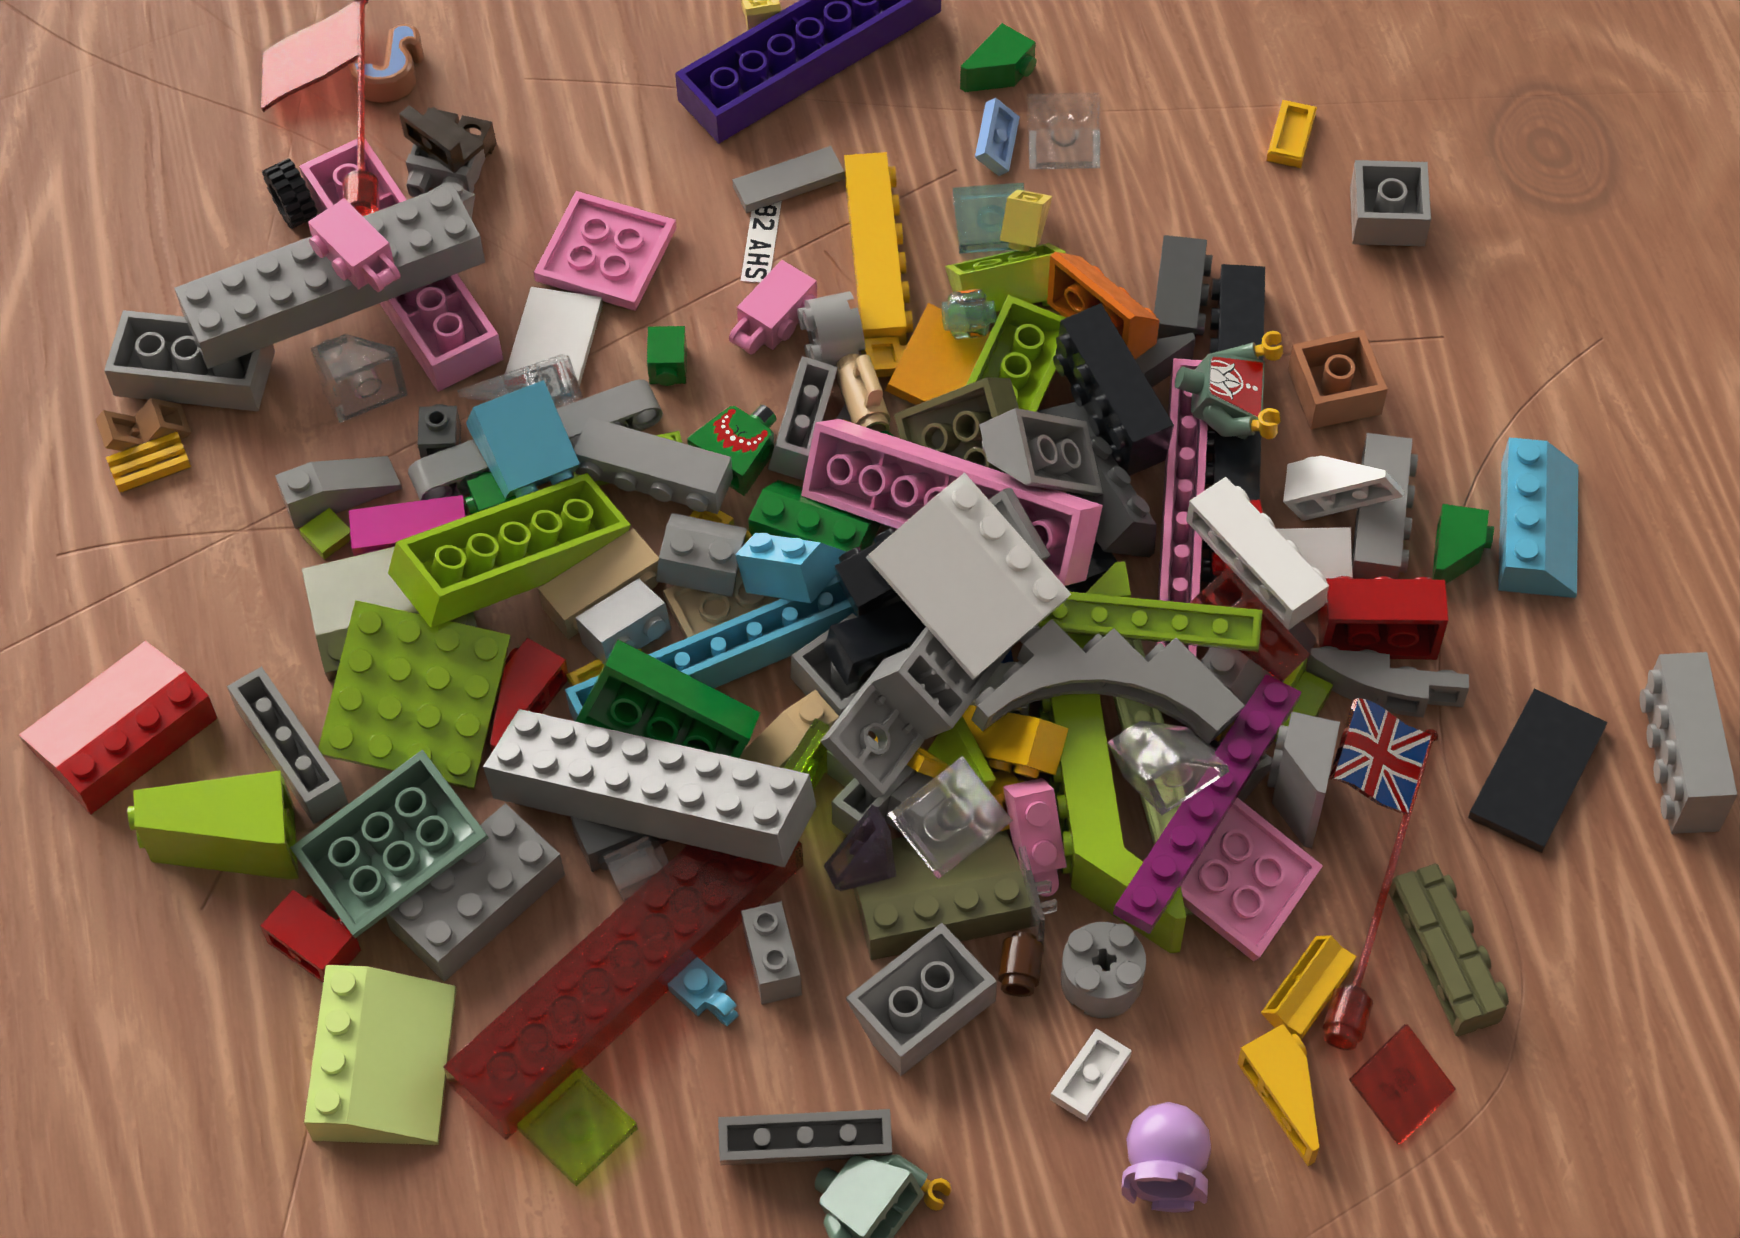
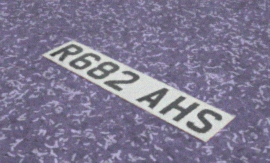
M782 201L751 211L740 281L760 283L770 273Z

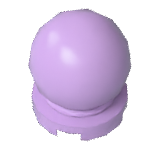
M1172 1102L1149 1106L1133 1120L1126 1138L1128 1159L1131 1166L1123 1172L1122 1195L1133 1204L1136 1201V1197L1151 1201V1210L1173 1213L1194 1210V1202L1207 1203L1208 1179L1201 1172L1207 1167L1211 1154L1209 1129L1202 1118L1186 1106Z

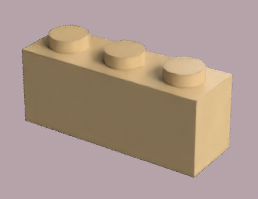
M632 528L538 588L542 609L569 640L579 633L575 617L639 578L651 590L655 588L658 584L656 579L659 557L636 530Z

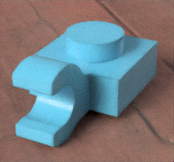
M698 957L668 983L669 991L697 1016L705 1009H708L725 1026H728L739 1016L734 1010L737 1004L728 995L724 994L727 990L726 982Z

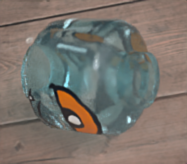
M982 289L954 291L948 296L947 301L942 302L944 330L950 331L955 339L984 337L989 332L990 323H995L997 320L995 301H988Z

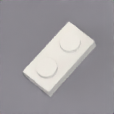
M1096 1028L1052 1091L1050 1100L1086 1122L1131 1057L1132 1050Z

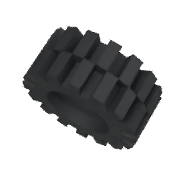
M290 158L262 170L264 181L268 186L267 189L289 228L293 229L318 215L315 202L311 198V193L307 189L298 168L295 167Z

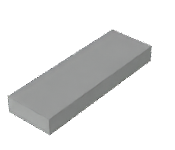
M829 146L732 179L733 188L745 212L748 213L844 180L845 171L832 147Z

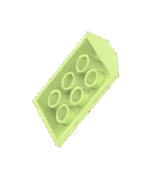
M326 965L304 1119L312 1141L439 1145L456 998L455 985L369 966Z

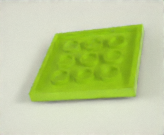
M355 600L318 746L319 751L324 757L393 772L423 749L448 784L474 790L511 635L452 621L431 628L420 614Z

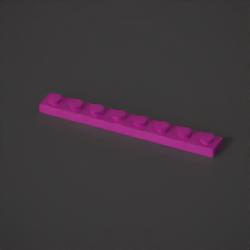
M1268 674L1264 676L1116 903L1113 911L1115 916L1148 934L1151 933L1279 733L1280 725H1284L1297 705L1302 692Z

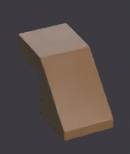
M150 398L135 416L103 410L95 419L105 448L117 451H124L174 432H178L180 439L187 438L191 434L181 404Z

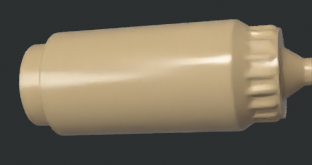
M848 354L842 357L836 364V367H838L836 380L852 423L878 432L889 431L891 418L882 397L883 390L870 356Z

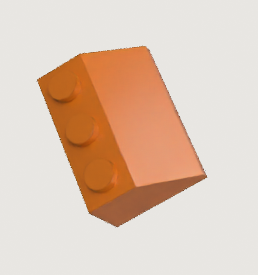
M1056 251L1050 255L1048 305L1067 318L1101 303L1135 360L1157 344L1159 319L1153 311L1140 305L1130 297L1123 287L1115 285L1104 276L1098 267L1092 266L1081 256Z

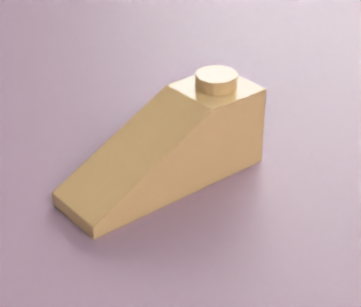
M815 689L784 710L742 752L739 758L795 771L827 749L820 741L839 716Z

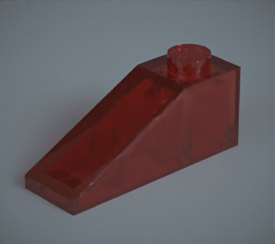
M1230 567L1226 568L1189 602L1263 610L1259 652L1239 651L1281 682L1311 655Z

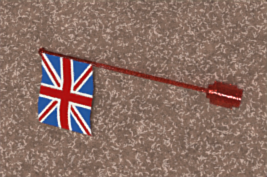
M1361 698L1353 699L1329 779L1348 784L1377 805L1402 813L1403 816L1353 985H1345L1333 991L1322 1026L1325 1032L1324 1040L1329 1045L1341 1050L1355 1049L1357 1043L1361 1042L1364 1038L1373 1007V1000L1361 988V984L1433 741L1438 740V733L1434 729H1427L1423 732L1408 726L1380 705Z

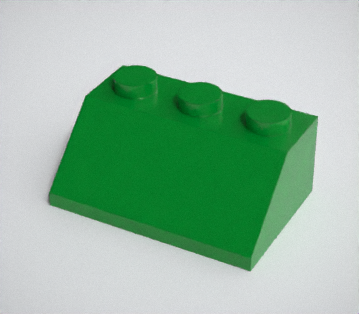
M777 480L762 489L748 518L749 532L752 536L755 533H768L774 536L801 538L802 540L821 542L846 552L855 547H859L861 551L870 547L881 526L879 522L801 496L803 487Z

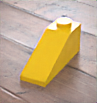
M1282 1024L1241 1047L1237 1064L1306 1165L1310 1166L1315 1163L1320 1147L1306 1057L1307 1050L1299 1036L1296 1034L1291 1035L1285 1025Z

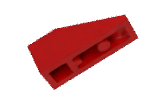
M526 638L519 648H514L506 658L490 740L491 751L494 750L519 709L542 714L567 682L566 674H568L566 659L529 638Z

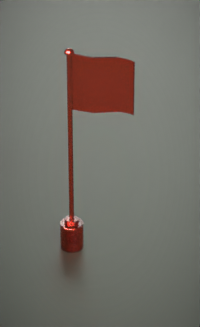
M354 0L353 3L330 17L286 37L263 52L261 110L265 112L284 98L330 77L358 59L357 170L348 173L344 177L342 182V199L345 198L362 216H366L379 211V180L371 172L365 171V5L368 3V0Z

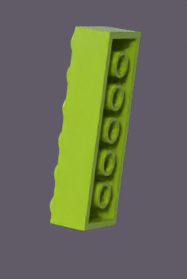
M585 473L396 541L388 574L432 628L548 583L628 532L631 524L590 475Z

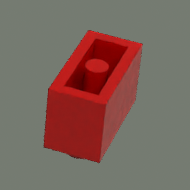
M292 890L260 927L268 944L318 980L324 982L326 965L348 966L361 951L357 938L353 937L340 917L334 919L328 915L325 906L312 895L303 897L295 890Z

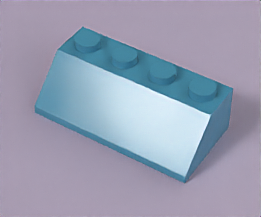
M1508 438L1501 462L1498 591L1576 598L1579 465L1548 441Z

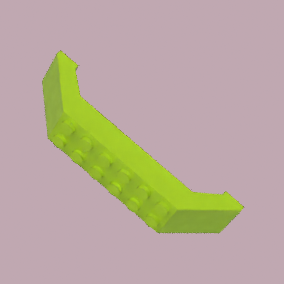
M1115 562L1086 593L1131 597L1126 562ZM1066 633L1081 649L1094 637ZM1066 694L1040 700L1041 708H1038L1039 718L1069 728L1056 775H1051L1052 778H1049V785L1054 789L1067 866L1061 868L1062 874L1069 873L1071 888L1167 952H1180L1186 922L1181 886L1150 934L1113 914L1116 903L1141 867L1143 861L1124 848L1100 695Z

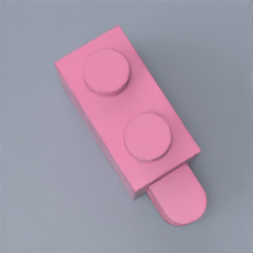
M345 198L308 221L312 238L309 239L312 249L320 258L326 256L331 261L334 271L343 281L348 279L358 290L369 284L376 292H380L387 285L401 278L400 272L394 264L390 243Z
M781 260L738 305V323L732 329L729 341L751 355L763 344L774 350L782 340L786 341L793 334L796 325L799 323L797 309L804 307L805 300L817 298V281Z
M1043 778L1003 786L1013 849L1021 870L1028 876L1029 883L1040 895L1051 896L1059 887L1057 869L1067 867L1054 789Z

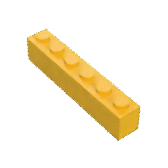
M887 152L844 155L845 184L858 309L864 339L899 337L900 346L907 345V333H913L912 311H905L904 303H910L908 281H901V274H906L907 272L905 252H898L897 246L903 245L902 223H895L894 216H900L899 195H892L891 188L897 187L895 166H888Z

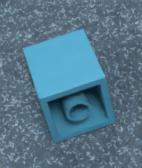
M544 380L472 408L466 422L467 428L505 499L514 495L518 498L538 491L537 486L550 481L552 485L574 478L572 473L576 471L580 463Z

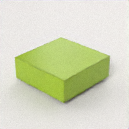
M330 507L299 529L304 540L324 560L351 541L350 528Z

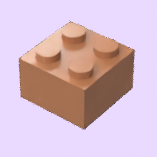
M1364 329L1292 345L1288 372L1311 430L1382 415L1388 388Z

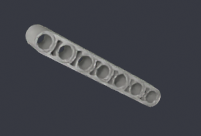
M640 379L557 408L573 449L588 417L642 431L654 426L663 416V412L648 381ZM474 439L423 457L411 464L408 469V475L420 501L459 495L466 496L470 494L467 485L468 480L474 479L482 473L491 472Z

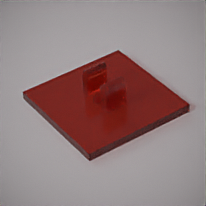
M1404 1024L1349 1078V1081L1397 1145H1401L1456 1090L1408 1024Z

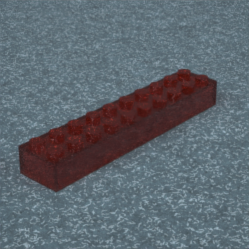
M798 841L785 867L687 845L443 1066L449 1085L507 1140L669 990L668 983L696 957L702 960L742 923L741 910L759 907L804 865L802 843Z

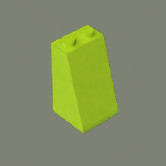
M281 770L133 790L134 806H128L127 810L129 827L131 831L136 830L139 848L146 849L151 862L283 879L299 878L298 858L290 849L291 846L297 843L295 808Z

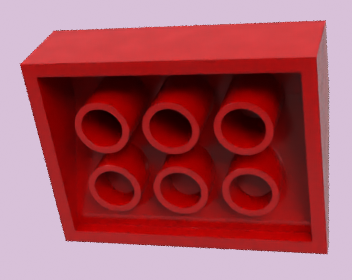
M145 641L19 734V736L91 815L218 719L209 695L189 674Z

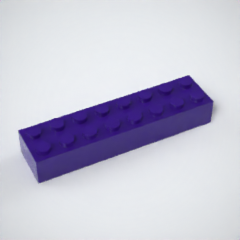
M799 0L676 72L678 101L719 144L940 13L941 0Z

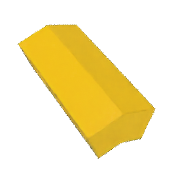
M1332 935L1316 936L1261 1011V1014L1274 1028L1284 1024L1291 1035L1296 1034L1302 1040L1353 969L1357 956L1344 949Z

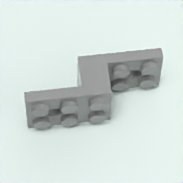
M925 627L910 648L882 660L820 742L874 798L881 797L887 792L925 739L948 731L955 726L1011 648L972 680L929 629ZM869 731H872L878 738V750H874L868 743L867 734Z

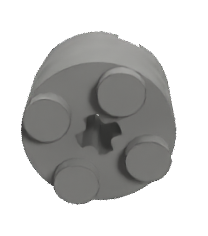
M850 291L805 300L804 307L797 309L801 330H807L810 343L804 345L806 357L836 366L842 357L848 354H859L858 351L865 350L863 328L858 309H850L847 300L854 299Z
M1095 922L1076 929L1070 934L1063 951L1061 987L1066 999L1072 1005L1074 1003L1077 1007L1084 1010L1085 1014L1095 1018L1115 1017L1125 1013L1139 997L1145 975L1146 954L1133 929L1126 924Z

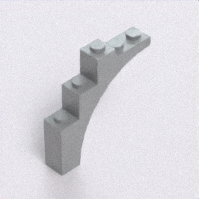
M1051 619L1042 628L1036 625L1021 638L1020 642L1023 646L1017 657L1019 661L1004 674L1005 682L996 690L990 686L977 697L974 702L977 707L971 720L984 731L1008 712L1017 710L1034 701L1066 694H1102L1127 698L1156 708L1183 723L1207 744H1210L1237 719L1245 705L1177 638L1173 639L1166 647L1159 643L1144 658L1113 628L1104 637L1100 634L1095 635L1081 649Z

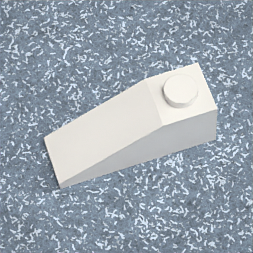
M1321 455L1287 464L1283 502L1302 521L1404 497L1402 487L1385 470Z

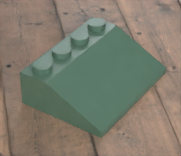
M422 749L291 846L290 849L353 937L357 938L489 839V837Z

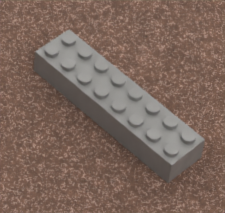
M453 183L363 216L390 243L394 264L401 275V278L393 281L380 292H376L369 284L358 290L348 279L343 281L334 271L331 261L326 256L320 258L312 249L309 242L312 236L175 287L182 313L207 368L210 369L485 263L480 234Z
M522 709L517 711L483 766L494 799L561 815H571L599 824L785 867L817 807L810 774Z

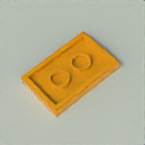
M928 303L885 391L914 405H918L966 386L990 335V331ZM973 331L978 332L980 334H984L986 336L971 338L968 335V333L965 332Z

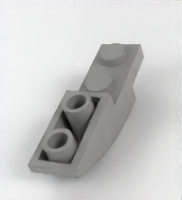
M1331 646L1310 648L1306 666L1307 672L1333 684L1332 691L1350 700L1366 699L1380 705L1388 712L1423 718L1427 704L1463 707L1469 690V674H1459L1453 670L1423 671L1409 666L1390 668V654L1378 653L1369 649L1346 651Z

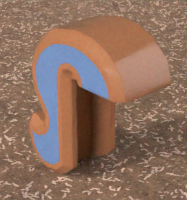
M403 23L389 29L384 66L361 63L349 65L354 89L359 96L371 102L383 103L400 100L411 93L416 85V72L413 62L421 63L424 54L420 34L416 27Z

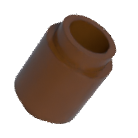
M1015 932L1011 937L1003 940L998 980L1002 983L1001 990L1006 994L1018 997L1030 996L1034 993V988L1039 985L1044 946L1031 933Z

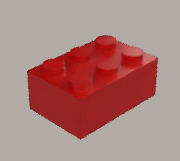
M1349 576L1326 578L1329 588L1325 604L1319 609L1317 618L1319 648L1331 646L1346 651L1369 649L1378 653L1390 654V659L1437 660L1449 621L1445 580H1434L1429 577L1393 579L1387 576L1374 579H1354Z

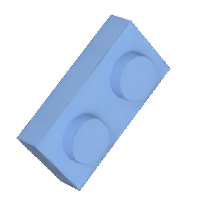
M994 98L985 104L975 158L995 174L1001 176L1010 170L1020 116L1000 100Z

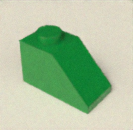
M1001 23L961 65L960 89L964 92L1014 87L1024 76L1028 77L1036 66V42Z
M1448 504L1442 505L1437 523L1432 579L1445 580L1446 585L1480 563L1484 548L1491 549L1493 542L1494 526H1488L1489 510Z

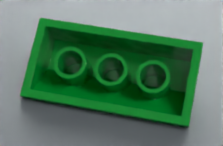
M618 639L575 722L739 758L750 741L760 712Z

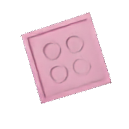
M576 191L534 271L535 281L578 294L602 297L604 302L636 311L676 230V220Z
M1237 797L1181 885L1184 906L1252 961H1255L1261 957L1323 865Z

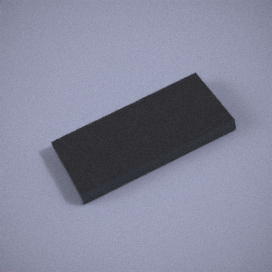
M1534 688L1471 808L1468 818L1542 853L1608 722Z

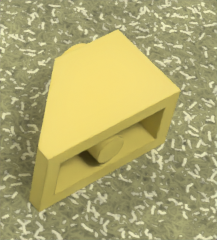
M1017 189L1007 197L1000 241L1009 242L1008 248L1019 251H1029L1030 247H1036L1041 241L1052 196Z

